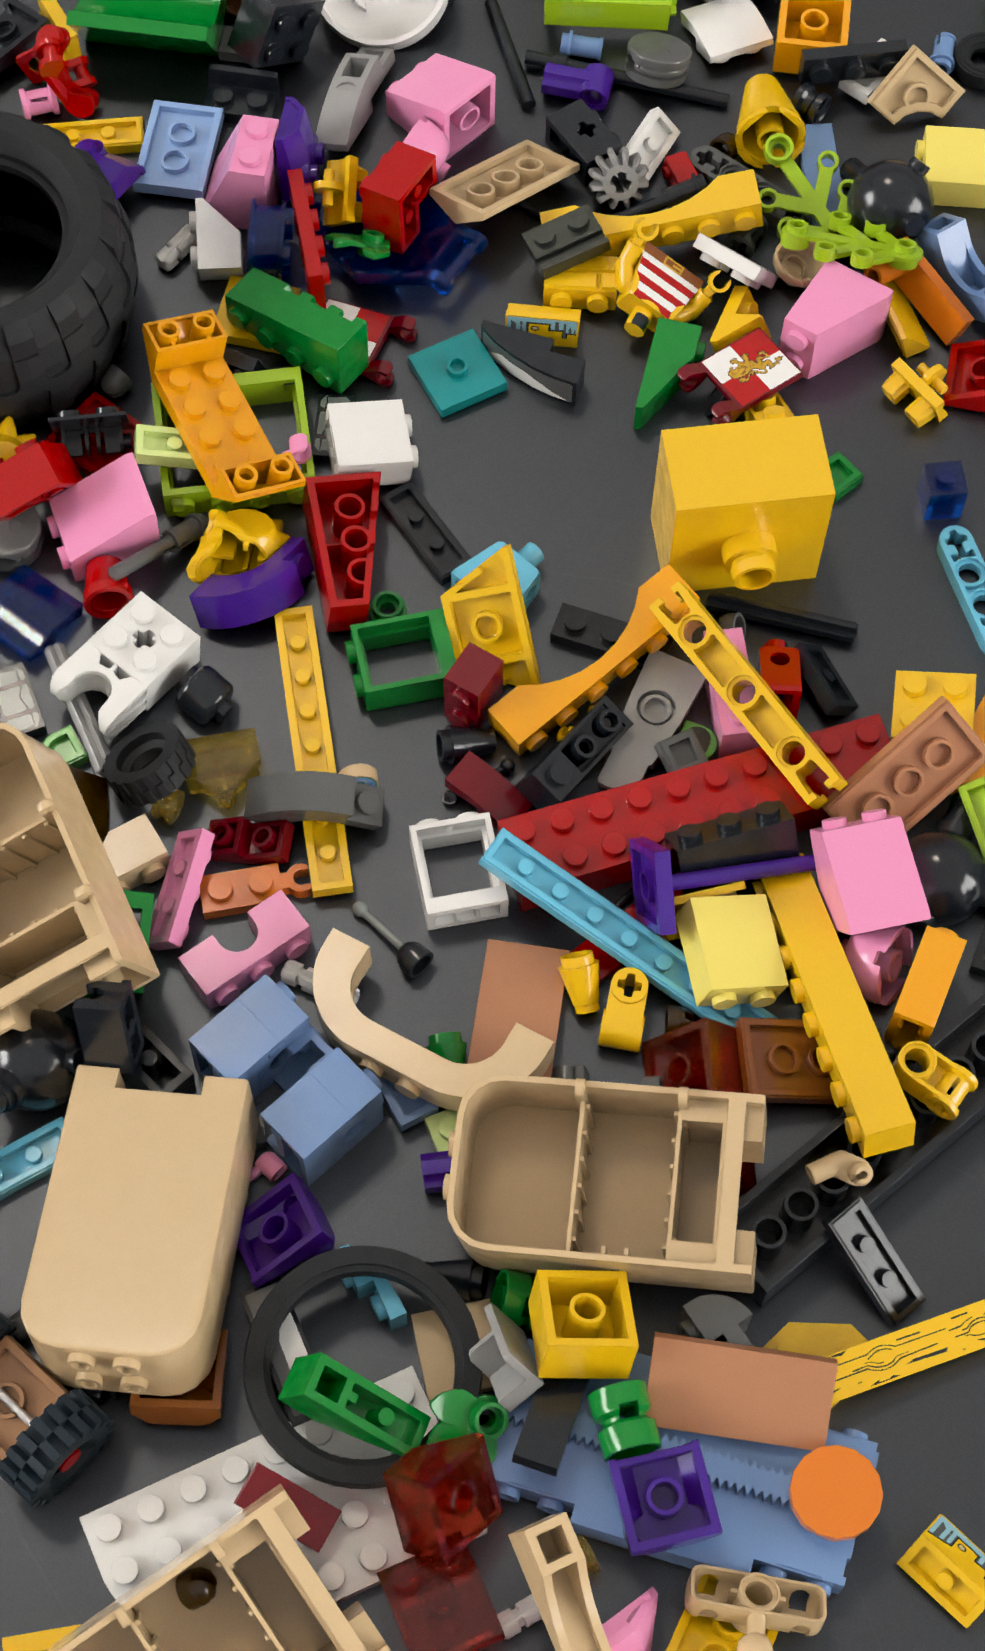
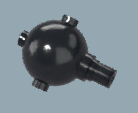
M914 155L909 162L889 159L876 162L870 166H866L858 158L847 159L840 168V176L843 180H854L847 196V212L852 216L850 224L863 234L865 220L875 225L885 224L886 231L895 238L901 239L908 236L909 239L916 240L918 234L922 232L924 226L931 220L934 210L933 190L925 176L931 168ZM868 237V238H870L872 241L879 242V241L876 240L875 238Z
M959 792L953 794L946 816L936 823L934 830L921 832L908 840L931 915V919L909 923L913 929L922 933L925 932L927 925L931 927L955 925L970 917L979 906L985 907V860L979 849L973 844L975 833Z
M34 1009L30 1016L32 1029L24 1032L11 1029L0 1035V1114L11 1112L15 1109L29 1112L46 1111L63 1104L70 1098L77 1066L86 1065L77 1026L72 1019L49 1010Z

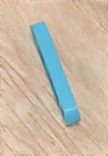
M951 525L941 531L936 552L979 648L985 655V615L978 613L973 607L975 602L985 601V562L969 530L962 526ZM949 540H953L955 545L962 544L959 553L954 545H948ZM964 569L973 570L979 576V580L974 583L965 582L960 578L959 572Z

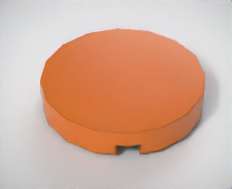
M840 1445L819 1447L805 1455L793 1471L788 1490L791 1510L801 1526L810 1533L813 1532L817 1536L833 1542L852 1540L867 1531L880 1513L883 1499L880 1476L870 1460L855 1449Z

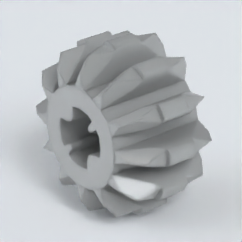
M623 146L619 154L616 155L613 148L608 147L607 154L609 158L605 160L602 156L597 155L595 161L600 168L593 167L588 171L589 176L594 179L589 183V188L591 192H598L596 199L600 204L608 200L610 209L614 210L619 201H622L624 207L629 208V198L633 196L638 201L642 199V194L638 188L644 189L649 186L648 180L643 177L649 172L646 164H640L642 158L639 153L636 152L629 156L628 148ZM623 172L625 179L619 178L620 183L614 184L612 177L615 175L618 178L617 173Z

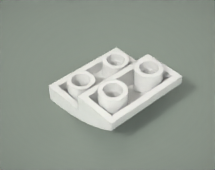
M714 0L680 11L681 24L695 36L696 50L710 64L724 63L732 57L744 53H756L761 48L774 44L773 36L765 20L751 0Z

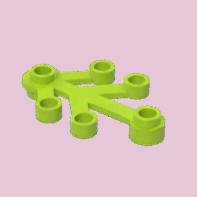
M783 133L771 135L765 143L764 157L771 165L781 168L800 197L780 194L772 188H764L759 192L760 199L764 196H770L774 199V203L766 205L761 200L762 212L771 213L775 209L814 216L821 227L808 225L810 230L841 235L839 232L829 229L830 212L826 207L832 176L839 165L838 155L831 150H825L820 153L816 164L819 173L814 190L792 158L794 144L791 138ZM778 148L783 150L784 155L782 157H775L771 151ZM828 158L834 162V165L832 167H825L821 161ZM845 179L839 183L836 192L837 199L839 200L837 210L847 212V196L841 190L845 187L850 188L854 180ZM784 217L778 222L776 233L779 239H781V227L786 225L788 220L794 218Z
M836 210L830 212L829 229L837 231L841 235L810 230L808 223L801 219H790L782 227L781 246L789 250L799 251L807 249L810 241L816 242L813 257L820 262H833L835 259L851 256L850 265L857 269H868L873 265L888 263L895 269L913 270L923 258V249L914 240L895 238L886 231L885 224L875 225L865 220L864 234L850 224L852 216L846 211ZM868 237L875 238V239L878 240L879 242L872 241V240H871L870 238H868Z

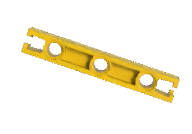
M680 581L676 582L671 587V590L677 595L676 598L680 603L686 602L690 608V613L684 616L679 623H676L669 616L672 612L665 606L666 603L662 598L654 601L649 606V609L807 805L818 810L828 799L824 794L818 796L813 793L805 781V777L813 773L819 766L829 777L824 782L828 789L834 787L841 791L848 785L847 781L693 592ZM705 626L706 635L703 640L698 643H692L693 632L697 628ZM753 685L755 687L753 699L748 703L741 704L740 694L742 690L747 686ZM797 746H803L805 749L804 759L797 765H791L789 762L790 752Z

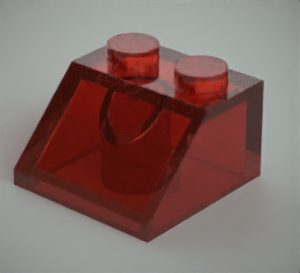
M476 1432L412 1448L383 1472L403 1550L406 1553L445 1565L504 1513L484 1434Z
M462 1535L377 1572L386 1603L407 1651H478L505 1638L504 1631L479 1569Z

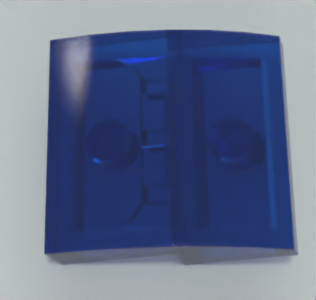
M23 565L0 584V643L30 663L43 654L47 646L56 643L59 631L82 616L84 605L81 601L28 566Z

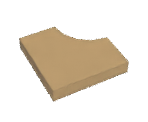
M913 44L866 101L895 125L904 116L915 112H930L943 118L963 95L965 90Z

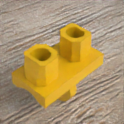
M348 155L344 159L328 160L327 169H324L323 180L313 182V192L322 195L324 226L332 228L362 222V203L356 201V192L369 171L358 166V157Z
M900 357L891 364L893 374L881 386L882 391L895 405L908 393L916 399L904 411L917 428H920L933 418L940 423L948 416V413L943 409L945 405L944 400L933 390L935 389L940 395H943L949 388L942 381L947 374V370L941 364H936L929 368L924 362L920 363L916 371L922 376L921 378Z

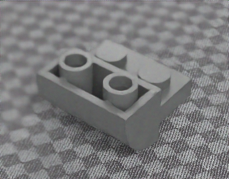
M709 1294L697 1297L682 1306L675 1329L678 1333L677 1335L753 1346L745 1335L753 1314L736 1299L725 1295Z

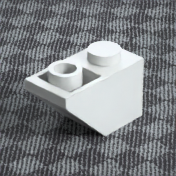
M195 198L196 211H189L190 233H196L197 246L190 247L192 269L198 268L201 281L229 280L230 275L244 277L241 232L203 198Z

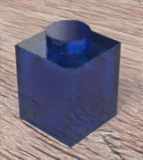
M962 460L924 463L917 486L923 520L961 517L968 496Z

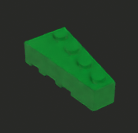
M254 267L225 295L227 318L233 326L240 330L245 329L254 335L265 348H273L283 355L289 364L293 367L300 366L325 388L330 387L341 395L369 366L367 321L359 317L350 321L343 317L344 312L342 309L334 305H330L325 309L317 304L313 295L303 291L298 296L293 293L288 283Z

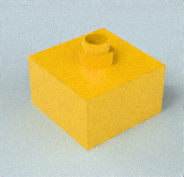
M818 414L661 430L651 509V521L660 570L669 564L693 591L727 587L756 590L774 582L816 578L836 495Z

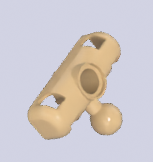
M699 1564L692 1568L685 1589V1608L689 1614L695 1617L700 1615L712 1617L718 1621L730 1622L737 1630L746 1634L738 1641L736 1651H773L771 1641L765 1636V1630L770 1629L787 1633L792 1631L804 1633L806 1636L816 1635L821 1630L827 1616V1595L821 1586L813 1583L768 1576L760 1572L750 1573ZM711 1574L718 1578L714 1595L697 1592L701 1576ZM803 1590L809 1594L805 1611L788 1608L792 1592Z

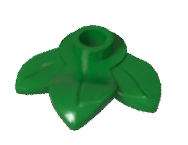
M367 229L363 230L360 235L330 233L325 236L326 240L333 241V248L355 246L357 247L356 253L372 260L388 257L391 253L389 250L390 241L384 239V233Z
M461 1388L450 1389L436 1395L430 1401L429 1406L433 1414L440 1421L433 1427L428 1437L427 1455L430 1458L441 1461L462 1458L464 1468L470 1477L481 1474L491 1466L497 1456V1438L507 1429L509 1422L508 1410L499 1404L497 1397L484 1394L475 1397L467 1390ZM488 1409L490 1413L487 1423L480 1425L479 1417L484 1410Z

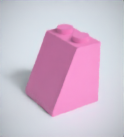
M435 53L426 61L418 63L402 79L394 81L385 91L386 115L408 133L419 119H422L423 116L427 117L447 136L450 145L448 159H450L495 124L496 75L491 71Z
M243 114L214 162L204 200L236 228L268 233L271 231L280 195L275 146L279 119Z
M835 260L833 262H825L784 318L779 348L803 372L804 378L810 379L882 338L894 290Z
M133 452L121 456L76 485L48 500L52 515L46 517L47 525L52 539L60 537L62 546L56 548L63 570L71 568L75 582L85 580L86 564L91 559L101 555H112L120 560H124L161 539L156 513Z
M874 809L862 812V819L847 822L846 816L833 817L822 820V827L809 830L820 895L836 931L855 935L931 919L929 906L901 816L887 814L886 809Z

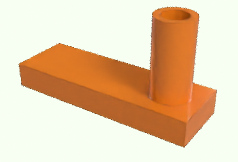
M924 256L913 270L895 269L888 263L873 265L871 268L865 269L864 276L882 285L894 281L946 346L956 342L975 320Z

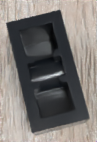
M582 99L546 116L545 141L557 154L580 164V171L574 174L585 187L594 180L588 174L589 169L593 167L600 168L595 161V157L599 155L606 160L609 158L607 154L608 147H612L616 155L619 154L622 148L618 135L615 132H610L602 123L597 111L590 109Z

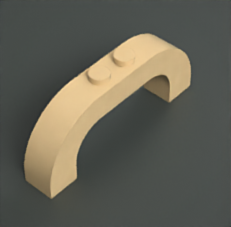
M333 928L318 953L313 969V994L318 1017L326 1036L335 1047H339L353 1062L358 1064L362 1071L368 1068L379 1080L383 1077L394 1083L395 1088L408 1098L417 1099L420 1097L436 1106L458 1111L462 1097L473 1084L488 1076L502 1074L542 1077L554 1059V1041L516 1022L504 1044L491 1057L470 1064L449 1061L370 1020L358 1010L354 1003V996L359 983L372 965L370 946Z

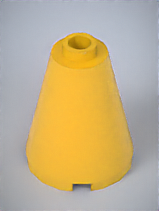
M757 74L747 81L735 134L737 151L744 162L755 168L763 169V165H771L764 157L765 143L771 135L783 133L791 138L794 144L793 160L803 151L806 137V127L801 116L778 80L770 74ZM778 148L771 151L775 157H782L784 155L783 150Z

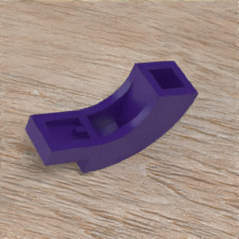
M292 536L266 562L250 571L235 575L211 574L189 596L200 628L227 629L249 625L269 618L298 601L305 594L302 582L315 570L305 539Z

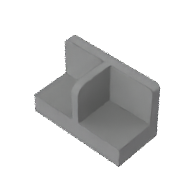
M490 1302L484 1307V1311L492 1331L469 1350L468 1355L470 1361L490 1378L498 1403L511 1412L544 1384L542 1378H538L536 1361L524 1331Z

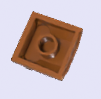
M222 1329L216 1359L211 1371L196 1388L174 1396L131 1393L129 1403L130 1414L150 1424L204 1426L221 1418L224 1409L223 1394L229 1329Z

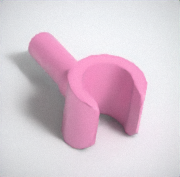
M299 433L289 438L290 450L282 453L291 452L297 464H305L312 455L311 444L308 443L306 434Z
M265 1152L257 1159L255 1166L252 1167L250 1182L259 1178L262 1174L270 1182H275L287 1171V1165L274 1152Z

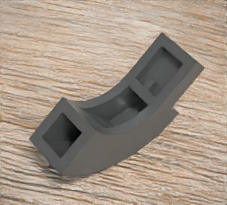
M288 771L264 774L247 780L244 819L256 822L285 819L289 822L307 820L328 821L375 831L382 827L384 788L357 783L355 776L338 773Z

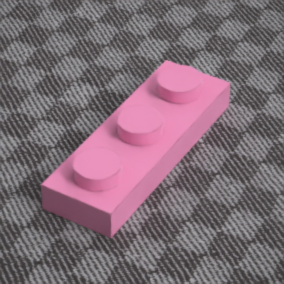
M204 828L178 832L151 920L149 947L156 951L181 948L183 941L188 935V923L194 904L200 895V883L205 867L211 859V847L215 834Z

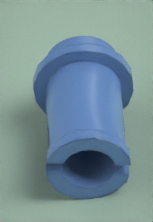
M570 30V33H562L560 53L569 55V58L571 55L597 59V61L601 60L604 38L573 34L574 30Z
M942 32L940 36L936 35L933 54L929 58L949 75L955 68L953 55L957 39L951 33Z

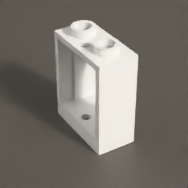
M473 811L465 812L456 818L440 821L430 818L422 820L416 825L409 826L410 847L428 931L508 916L509 899L505 882L489 871L490 888L433 898L423 851L481 840L483 852L485 853L495 839L489 812L480 814Z

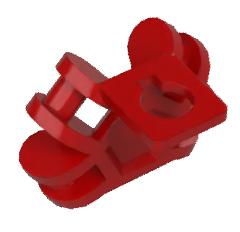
M47 24L37 33L34 47L16 56V63L33 84H38L45 80L70 114L78 118L89 117L100 102L99 94L91 88L97 84L95 76H90L87 68L89 60L87 56H79L64 61L63 54L70 43V33L64 27ZM34 57H37L40 61L38 64L39 71L32 69L29 65V61ZM74 71L77 80H71L70 72Z

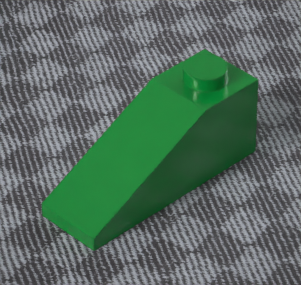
M658 318L635 406L633 428L641 430L681 389L679 387L681 379L677 374L679 368L687 364L699 363L704 359L707 342L700 341L702 326Z
M322 1352L295 1358L278 1397V1400L316 1422L409 1460L415 1459L431 1419L427 1414Z

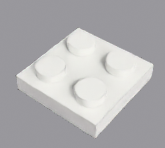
M699 233L693 244V247L702 251L701 260L726 273L732 268L731 277L756 290L760 288L761 284L772 289L778 279V275Z

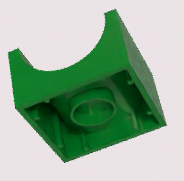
M79 0L73 10L67 11L66 25L87 41L219 56L218 51L224 29L227 0Z

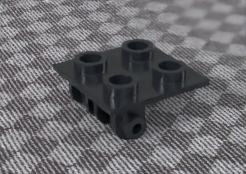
M100 407L95 409V414L80 415L79 410H64L57 412V417L48 418V422L56 437L61 436L62 440H55V443H64L72 458L84 457L82 435L85 437L87 457L92 456L90 434H96L99 456L103 455L101 433H104L106 454L126 453L125 449H133L131 433L124 434L125 430H132L126 411H119L118 407Z

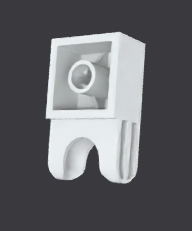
M141 591L55 671L50 682V692L58 699L66 702L71 701L85 691L95 690L106 694L109 698L99 710L98 725L100 732L107 737L113 738L123 731L143 710L148 711L190 668L200 661V636Z

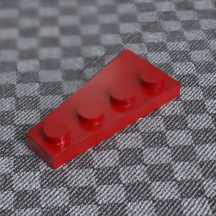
M302 168L287 170L290 200L299 241L302 266L305 273L307 293L313 295L317 304L326 309L324 285L331 284L328 262L321 263L320 258L325 257L322 235L315 236L314 232L320 231L317 208L310 209L309 205H314L312 183H304Z

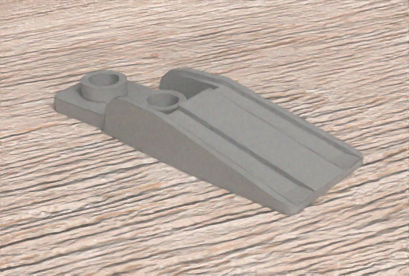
M659 650L654 654L649 653L623 711L634 724L611 748V753L598 776V785L608 790L643 780L648 768L653 770L660 763L661 759L654 746L657 742L678 734L706 681V678L695 665Z

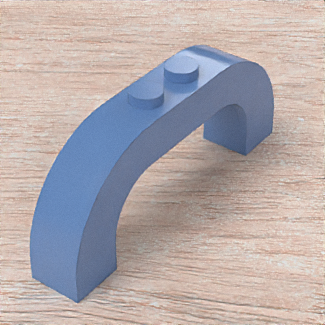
M942 213L931 219L917 236L919 245L923 249V256L937 270L940 277L975 320L985 323V266L973 248L966 218Z

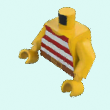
M644 217L638 218L634 222L633 231L635 237L628 240L614 265L616 289L619 292L616 303L620 309L629 314L624 324V329L635 337H642L647 328L655 332L659 317L685 323L695 320L713 301L712 296L716 292H725L731 286V279L722 288L718 289L713 285L714 277L721 272V270H716L708 276V285L704 289L700 288L704 281L650 242L643 245L645 240H653L659 232L658 224L654 223L650 232L642 235L641 227L646 221Z

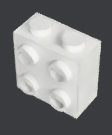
M402 399L327 404L324 429L333 475L381 471L380 485L405 484L410 481L413 468L418 467L419 457L417 446L410 443L412 419L410 414L404 413Z

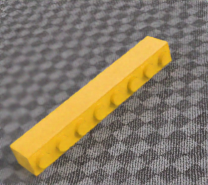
M811 871L756 879V882L750 883L751 894H766L784 968L789 971L791 976L789 987L795 1004L801 1003L805 1013L802 1014L805 1031L809 1038L815 1037L819 1046L816 1048L818 1063L823 1073L829 1071L833 1081L830 1083L831 1095L837 1108L843 1107L847 1116L844 1119V1124L850 1143H858L863 1158L914 1145L916 1121Z

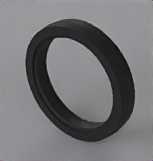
M360 1245L338 1248L316 1255L294 1268L276 1284L266 1296L251 1323L244 1350L243 1379L251 1414L266 1441L281 1458L303 1474L320 1482L349 1489H374L399 1484L412 1479L440 1461L427 1455V1441L432 1429L423 1437L414 1460L406 1459L397 1454L376 1459L340 1457L319 1449L302 1437L286 1419L277 1402L270 1371L272 1349L276 1336L291 1310L315 1289L339 1279L358 1276L387 1279L403 1285L418 1294L432 1307L447 1330L454 1353L455 1377L453 1389L461 1388L467 1390L475 1397L479 1396L482 1384V1371L470 1361L468 1355L469 1350L480 1341L477 1328L464 1300L448 1280L433 1267L407 1253L391 1248Z

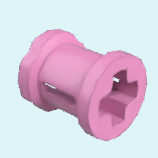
M48 84L47 87L25 91L24 88L18 89L25 119L31 120L34 115L53 112L55 115L60 114L57 95Z

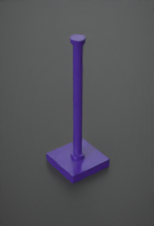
M646 837L629 839L635 919L660 936L677 933L673 891L816 871L814 855L812 854L672 874L670 850Z

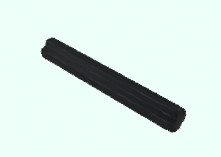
M711 590L706 601V609L723 614L740 612L744 619L843 642L853 643L858 632V624L856 622L718 590Z

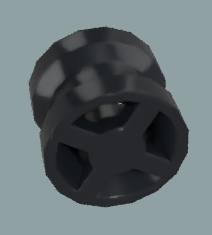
M805 82L796 91L791 102L799 115L806 119L807 124H819L831 106L832 96L826 92H817L814 85Z

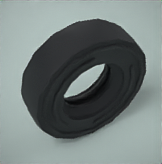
M985 32L972 33L962 38L956 46L953 55L955 60L953 71L955 76L964 85L973 89L985 90V68H980L971 61L973 55L985 54Z

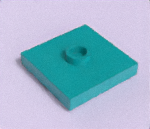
M473 328L407 356L409 367L441 418L507 390L506 379Z

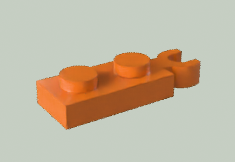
M278 863L204 875L200 883V897L204 919L208 920L247 913L279 890H282L285 895L291 894L296 898L311 896V883L303 885L295 883L297 878L309 876L308 865L304 863L295 864L284 873H280Z

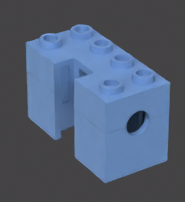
M265 974L190 1037L188 1041L195 1069L203 1078L205 1076L246 1079L249 1081L253 1100L273 1082L284 1092L260 1113V1117L272 1127L270 1129L272 1134L266 1139L267 1145L309 1187L384 1120V1100L381 1090L383 1085L371 1070L365 1068L362 1071L339 1047L333 1050L321 1033L310 1025L309 1017L295 1003L296 997L290 988L282 981L276 984Z

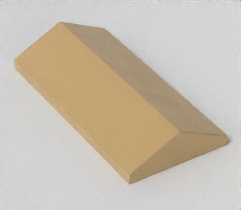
M526 139L431 187L429 195L455 224L484 221L580 171V164Z

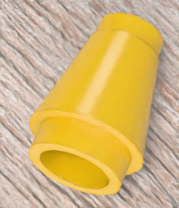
M581 950L562 955L560 957L562 966L558 967V970L574 1006L575 1013L587 1014L599 1010V960L594 959L593 951Z

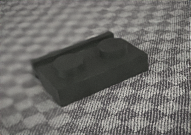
M588 204L521 234L523 243L537 268L542 272L544 280L611 250L609 239L605 237L603 229Z

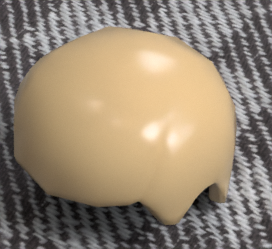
M810 241L807 249L799 251L786 249L780 243L775 248L772 260L778 277L788 286L807 288L825 262L817 261L813 257L816 242Z

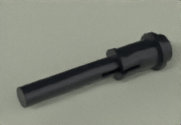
M692 173V178L666 189L663 188V194L612 215L635 216L655 213L667 207L672 208L689 200L707 187L703 174L695 176V173Z

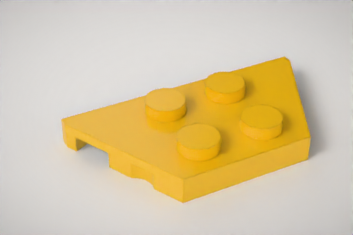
M507 544L440 596L455 660L458 659L469 642L504 661V686L506 684L514 686L542 684L511 544Z

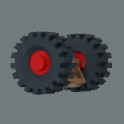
M0 1312V1459L2 1460L0 1463V1476L31 1507L38 1508L41 1504L49 1503L53 1496L56 1498L60 1495L67 1485L70 1486L77 1479L76 1477L81 1471L84 1472L91 1465L89 1462L99 1455L102 1451L101 1446L106 1444L111 1437L109 1434L114 1430L113 1424L115 1422L83 1390L73 1389L69 1392L15 1340L17 1337V1327Z

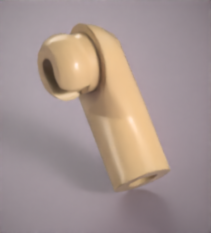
M844 1150L833 1152L805 1165L806 1174L813 1185L835 1177L854 1186H865L873 1178V1169L866 1160Z

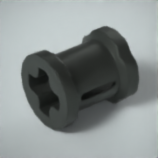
M763 216V226L727 234L725 246L746 258L752 257L755 252L756 241L759 236L766 233L769 227L766 218Z

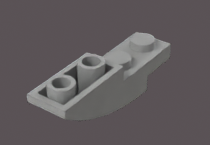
M361 46L357 53L345 54L328 89L317 126L316 135L318 136V143H324L325 150L333 152L349 151L373 113L371 98L396 61L394 48Z

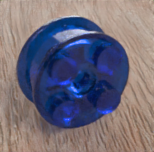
M252 197L247 237V273L254 267L271 276H277V279L281 281L283 275L290 276L291 244H286V240H293L294 208L288 207V200H284L281 206L259 204L257 198Z

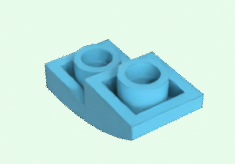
M347 1244V1245L342 1246V1247H340V1248L350 1247V1245ZM366 1276L341 1279L345 1289L353 1286L358 1299L375 1293V1295L369 1297L374 1313L379 1322L384 1319L387 1320L391 1331L408 1325L407 1312L387 1279Z

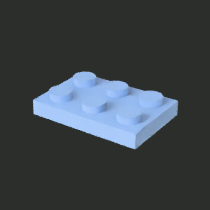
M154 100L137 164L144 167L146 173L133 183L134 192L204 199L224 121L223 108Z

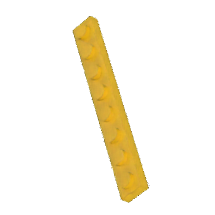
M312 605L286 608L275 614L274 619L295 771L337 773ZM315 820L303 821L313 898L353 893L344 824Z

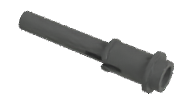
M189 513L185 516L183 522L162 532L163 537L111 566L108 569L111 579L118 581L168 552L176 554L195 541L200 542V537L204 536L209 520L201 513Z

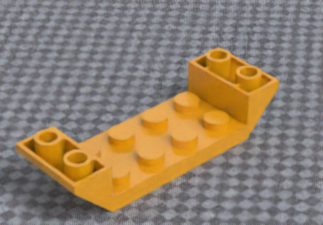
M213 309L143 323L142 331L152 383L212 497L236 503L305 486L306 479L291 452L275 454L223 356L228 336Z

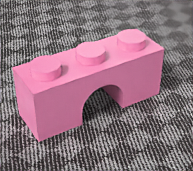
M279 890L247 912L250 929L257 937L254 944L248 949L239 952L229 951L223 948L216 938L211 935L178 957L182 975L209 1010L218 1005H228L239 996L240 990L252 982H257L265 974L270 976L274 972L275 967L286 959L294 960L308 949L309 944L312 943L310 925L282 890Z

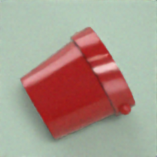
M101 555L91 559L86 564L83 605L86 612L93 617L111 619L134 598V592L129 585L127 576L118 581L111 579L108 569L122 561L118 557Z

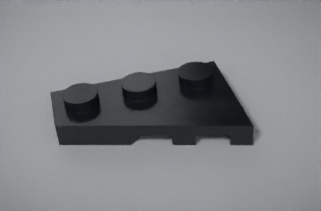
M5 0L3 3L5 11L0 16V73L16 63L17 55L34 47L39 30L43 26L51 24L48 18L18 0Z

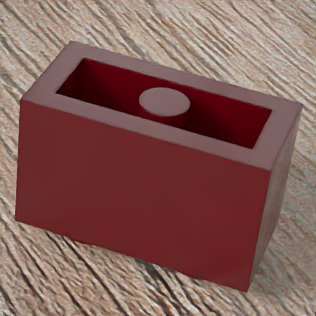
M469 642L444 677V716L454 726L483 728L488 720V709L503 698L504 661Z

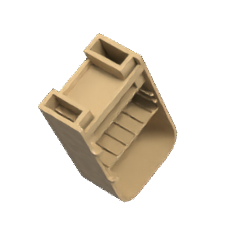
M0 723V1035L11 1029L21 1032L32 1029L30 1016L34 1009L56 1012L76 999L87 995L86 985L91 982L121 983L122 980H131L133 991L160 976L69 766L58 752L7 723Z
M77 1066L21 1298V1319L44 1368L61 1384L90 1390L174 1396L196 1388L209 1375L216 1359L256 1152L259 1120L248 1080L205 1076L201 1095L126 1089L119 1068Z
M513 1074L488 1076L473 1084L462 1097L457 1112L455 1130H451L449 1134L448 1156L452 1157L450 1174H445L443 1182V1200H447L448 1220L467 1254L480 1265L495 1270L506 1268L534 1274L537 1273V1270L626 1271L628 1282L753 1293L757 1254L755 1231L737 1230L742 1162L764 1164L767 1127L766 1096L761 1094L689 1089V1087L674 1088L587 1081L580 1078L575 1080Z
M280 1483L57 1641L47 1651L391 1650L359 1601H356L344 1611L340 1610L304 1556L295 1540L309 1531L310 1527ZM203 1567L209 1569L217 1579L215 1597L208 1604L196 1610L186 1608L179 1600L176 1592L177 1577L192 1568Z

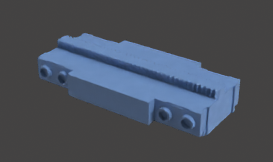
M528 1338L527 1341L536 1361L533 1340ZM637 1353L628 1379H590L556 1477L512 1462L513 1453L535 1392L514 1410L508 1411L509 1422L507 1429L497 1440V1456L491 1466L486 1469V1487L494 1489L492 1494L503 1500L519 1502L520 1497L535 1501L537 1502L536 1507L539 1510L552 1515L564 1511L571 1512L570 1522L576 1534L628 1549L623 1535V1525L609 1465L603 1459L598 1440V1433L603 1428L602 1425L596 1424L593 1421L588 1395L601 1387L628 1380H643L647 1388L651 1356ZM657 1427L662 1446L656 1451L681 1446L692 1440H699L723 1532L719 1536L696 1544L649 1554L648 1556L690 1569L699 1564L744 1572H751V1568L768 1576L819 1585L825 1590L827 1598L830 1597L831 1593L839 1594L847 1578L843 1577L845 1566L851 1560L856 1537L852 1540L837 1542L825 1540L823 1537L817 1536L813 1532L810 1533L802 1527L791 1510L788 1490L793 1471L802 1458L813 1450ZM842 1428L841 1432L828 1429L826 1446L840 1445L855 1449L870 1460L876 1470L879 1453L876 1452L878 1443L869 1441L866 1433L856 1429Z

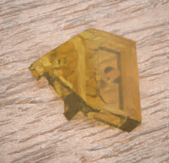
M255 727L187 739L196 754L194 758L195 766L191 769L190 776L185 779L187 780L189 793L194 795L204 793L218 799L219 806L230 809L237 802L236 795L247 786V780L259 776L258 768L262 764Z

